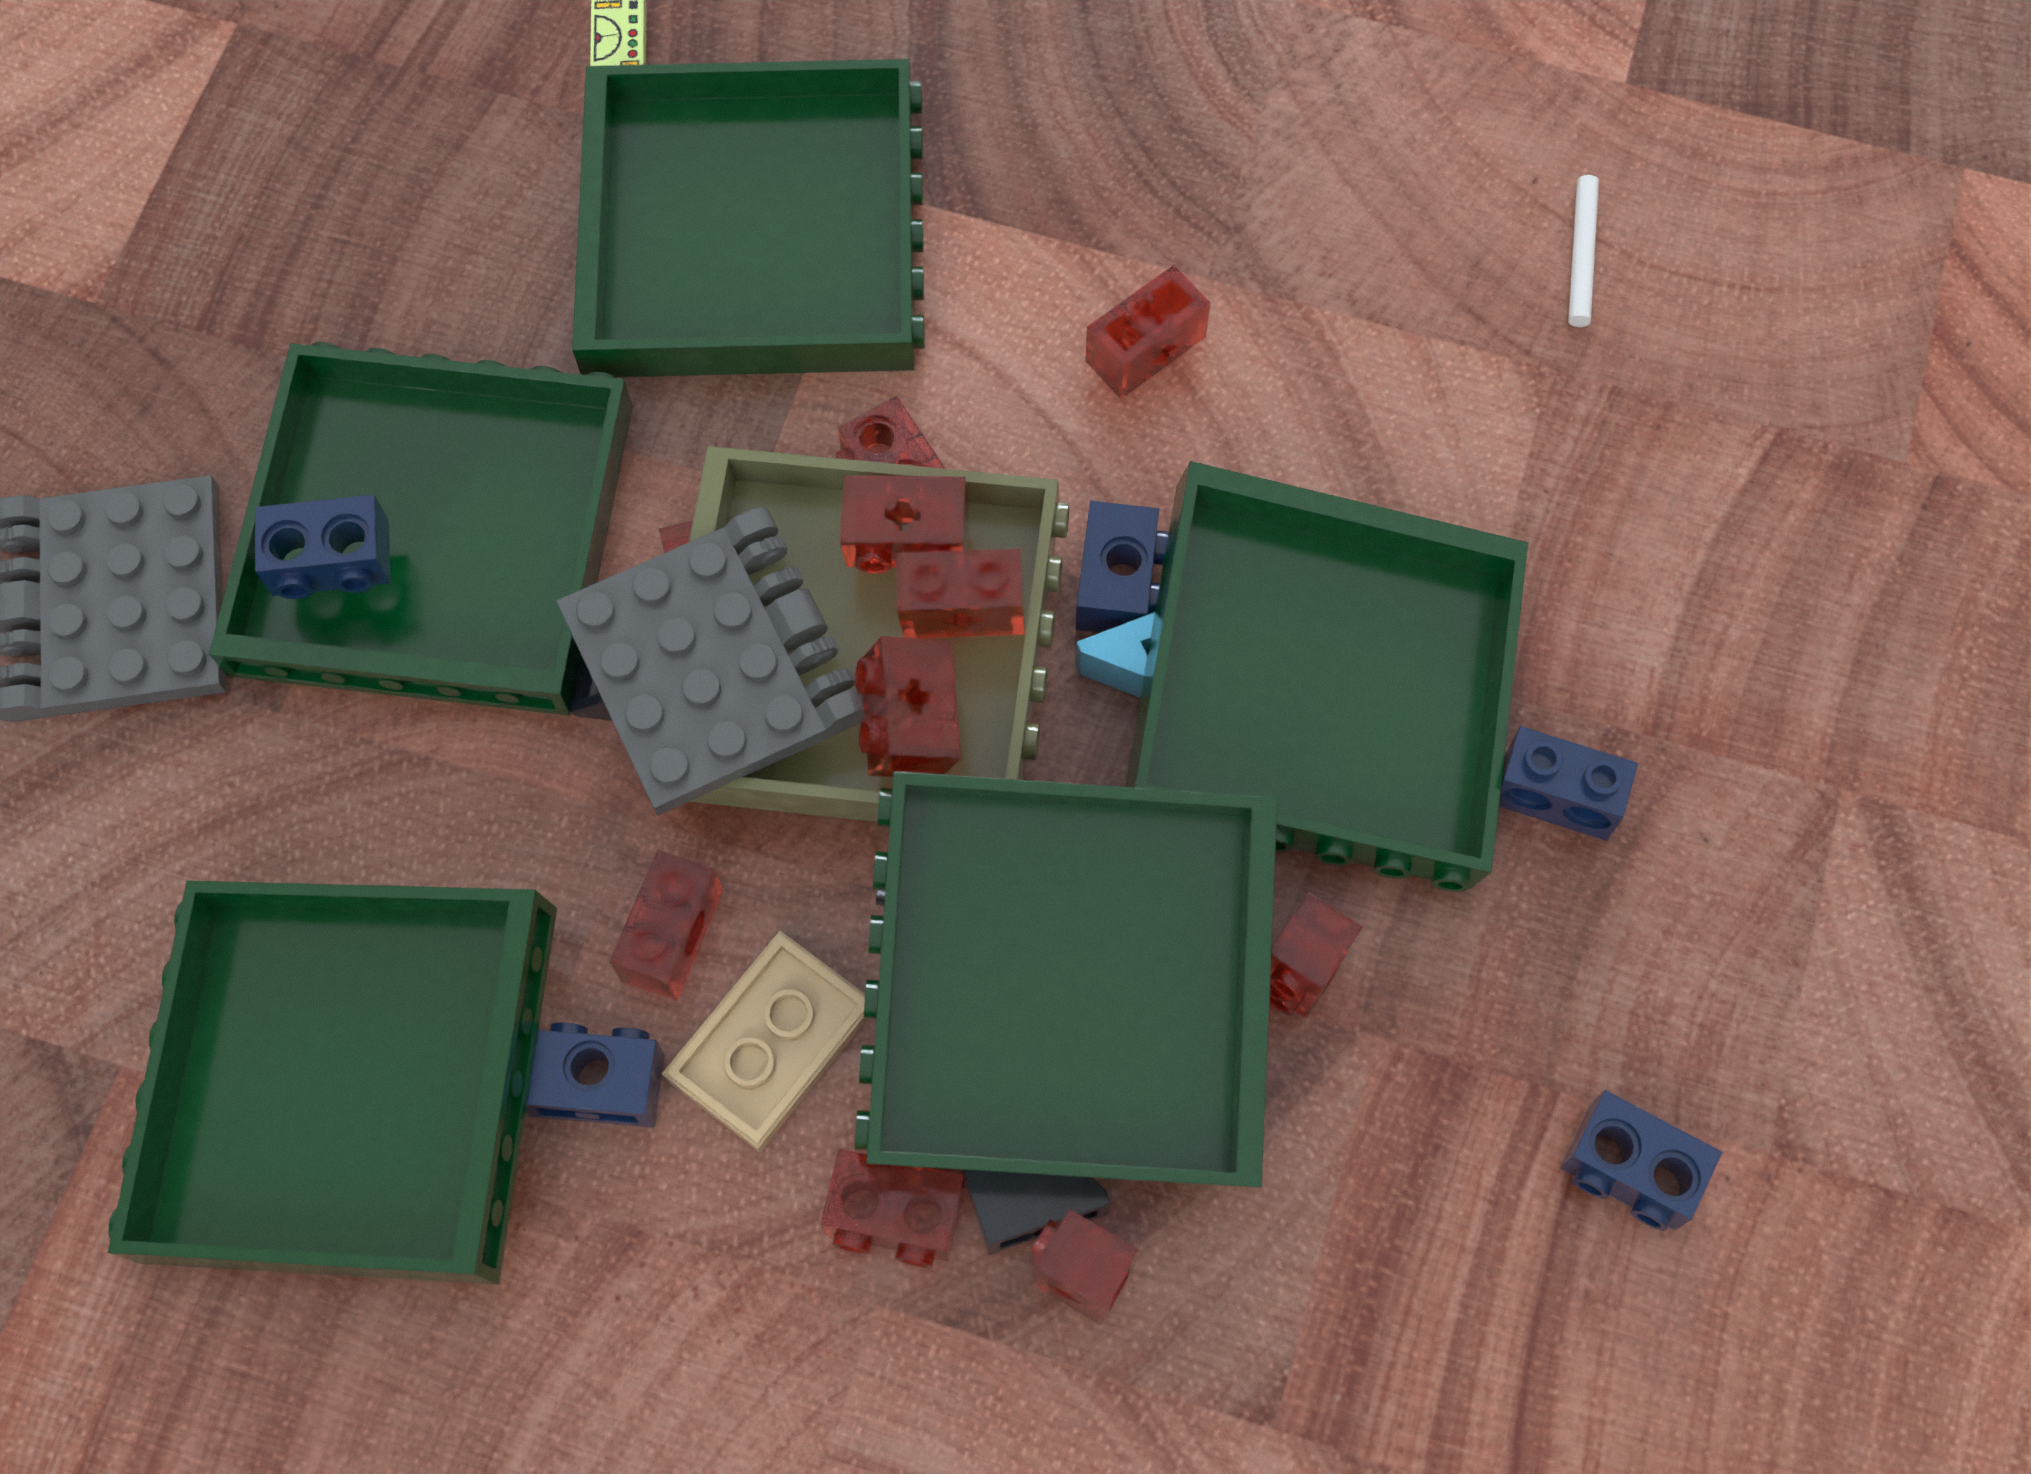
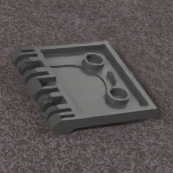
M212 475L47 498L19 495L0 499V551L20 553L22 551L32 552L40 550V560L28 557L0 560V583H2L0 584V632H3L0 633V655L5 657H21L22 655L41 654V665L24 662L11 666H0V720L17 722L226 692V675L209 655L223 601L219 486Z
M765 507L754 508L737 515L721 529L556 600L657 816L852 728L866 720L871 714V710L861 690L858 688L852 689L856 681L849 668L838 669L829 674L822 675L814 679L806 688L804 687L799 676L831 661L832 658L836 657V654H839L838 651L840 649L832 636L821 637L828 630V626L811 592L808 589H800L804 579L797 567H786L776 573L773 572L764 576L753 586L749 575L765 569L771 564L774 565V563L780 561L788 553V548L783 538L777 536L778 528L769 510ZM795 650L790 656H788V652Z

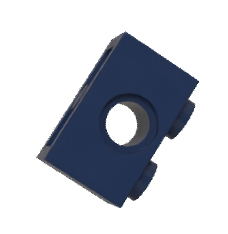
M1090 501L1076 607L1075 630L1104 632L1155 612L1160 583L1151 582L1153 564L1163 565L1168 531L1157 530L1159 508ZM1117 564H1127L1132 566L1136 572L1128 576H1120L1113 573L1110 568Z
M552 1023L550 1031H538L526 1112L530 1117L654 1128L665 1054L658 1042L654 1039H649L650 1034L643 1030L614 1028L612 1036L588 1034V1028L578 1024ZM594 1060L608 1062V1072L602 1081L589 1086L580 1084V1073L585 1065Z

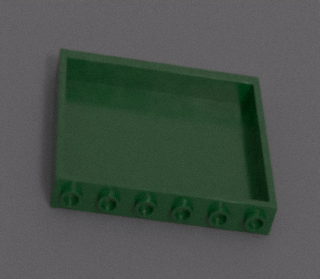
M875 59L586 66L572 351L580 374L587 375L591 372H604L614 377L914 370V349H925L924 315H914V300H924L923 266L913 267V253L924 252L923 219H913V206H923L922 172H913L912 160L923 159L922 126H912V114H922L921 81H911L910 60Z
M315 342L311 345L290 343L209 655L227 677L571 716L569 710L581 654L556 600L598 582L633 409L625 380L618 379L604 372H591L587 375L562 373L548 366H535L532 369L506 367L502 363L493 360H480L477 363L451 361L437 354H425L421 357L396 355L382 348L358 351L341 349L336 345L326 342ZM375 495L389 520L391 584L373 585L369 590L359 593H349L339 589L313 592L309 597L302 599L272 596L255 572V507ZM363 542L349 545L343 554L358 550ZM304 548L291 551L284 560L297 557Z
M1190 461L1176 486L1125 787L1278 797L1275 852H1289L1292 849L1314 853L1316 860L1329 865L1344 866L1354 862L1374 867L1376 874L1387 878L1404 879L1410 875L1432 880L1434 887L1444 891L1462 892L1471 889L1492 872L1528 542Z
M894 771L893 788H880L877 826L890 827L888 852L875 851L873 890H885L884 916L871 915L868 954H881L879 980L866 979L864 1018L876 1019L875 1045L862 1044L859 1084H872L870 1111L857 1110L854 1150H867L866 1164L1262 1188L1278 797Z
M186 881L183 900L179 903L175 912L174 924L176 932L170 960L166 963L162 972L163 994L158 1017L149 1033L150 1055L145 1078L136 1094L137 1116L131 1144L126 1148L123 1155L122 1171L124 1177L117 1208L113 1211L109 1221L110 1243L107 1253L140 1264L499 1285L557 908L535 889Z

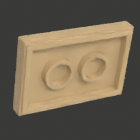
M779 931L662 1072V1076L761 1153L868 1019L864 1018L865 993L782 931Z

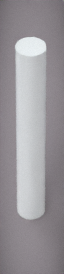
M1583 175L1577 179L1568 323L1574 327H1585L1591 323L1599 179L1593 175Z

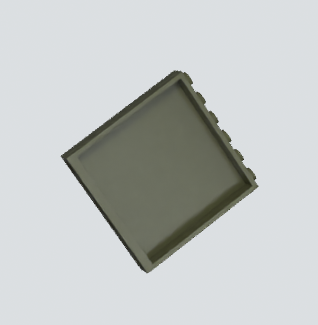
M707 446L689 542L723 528L733 517L758 507L767 508L778 528L777 536L783 538L788 548V553L780 561L774 563V565L771 564L767 568L749 575L753 586L764 576L773 572L776 573L780 569L783 570L786 567L791 568L792 566L799 569L804 579L800 589H808L811 592L828 626V630L821 637L832 636L840 649L838 651L839 654H836V657L832 658L831 661L824 665H819L817 668L799 677L806 688L814 679L822 675L829 674L838 669L849 668L856 681L852 689L858 688L861 690L871 710V714L866 720L852 728L747 776L740 777L690 802L877 822L880 788H893L894 771L1023 780L1026 759L1036 760L1039 747L1040 724L1031 723L1033 702L1044 703L1046 695L1048 668L1038 666L1041 646L1052 647L1054 636L1055 611H1046L1048 592H1059L1061 583L1062 557L1053 556L1056 537L1066 538L1069 523L1070 504L1060 502L1059 481L1047 478ZM795 650L788 652V656H790Z

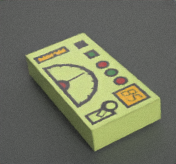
M591 0L590 66L646 65V0Z

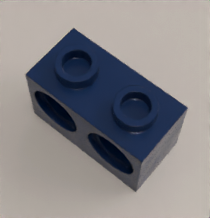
M374 494L255 507V572L272 596H280L287 599H302L309 597L313 592L335 589L349 593H359L369 590L373 585L391 584L389 520ZM363 542L358 550L343 554L349 545ZM304 548L297 557L284 560L291 551Z
M1520 726L1504 758L1499 807L1607 841L1624 817L1638 763Z
M1604 1090L1591 1103L1560 1169L1573 1175V1184L1582 1191L1601 1199H1607L1610 1195L1631 1206V1215L1643 1224L1662 1231L1667 1230L1668 1227L1677 1230L1692 1220L1723 1152ZM1596 1137H1607L1617 1143L1622 1154L1620 1164H1610L1598 1155L1595 1148ZM1655 1167L1666 1168L1677 1177L1680 1186L1678 1196L1667 1195L1657 1187L1654 1180Z

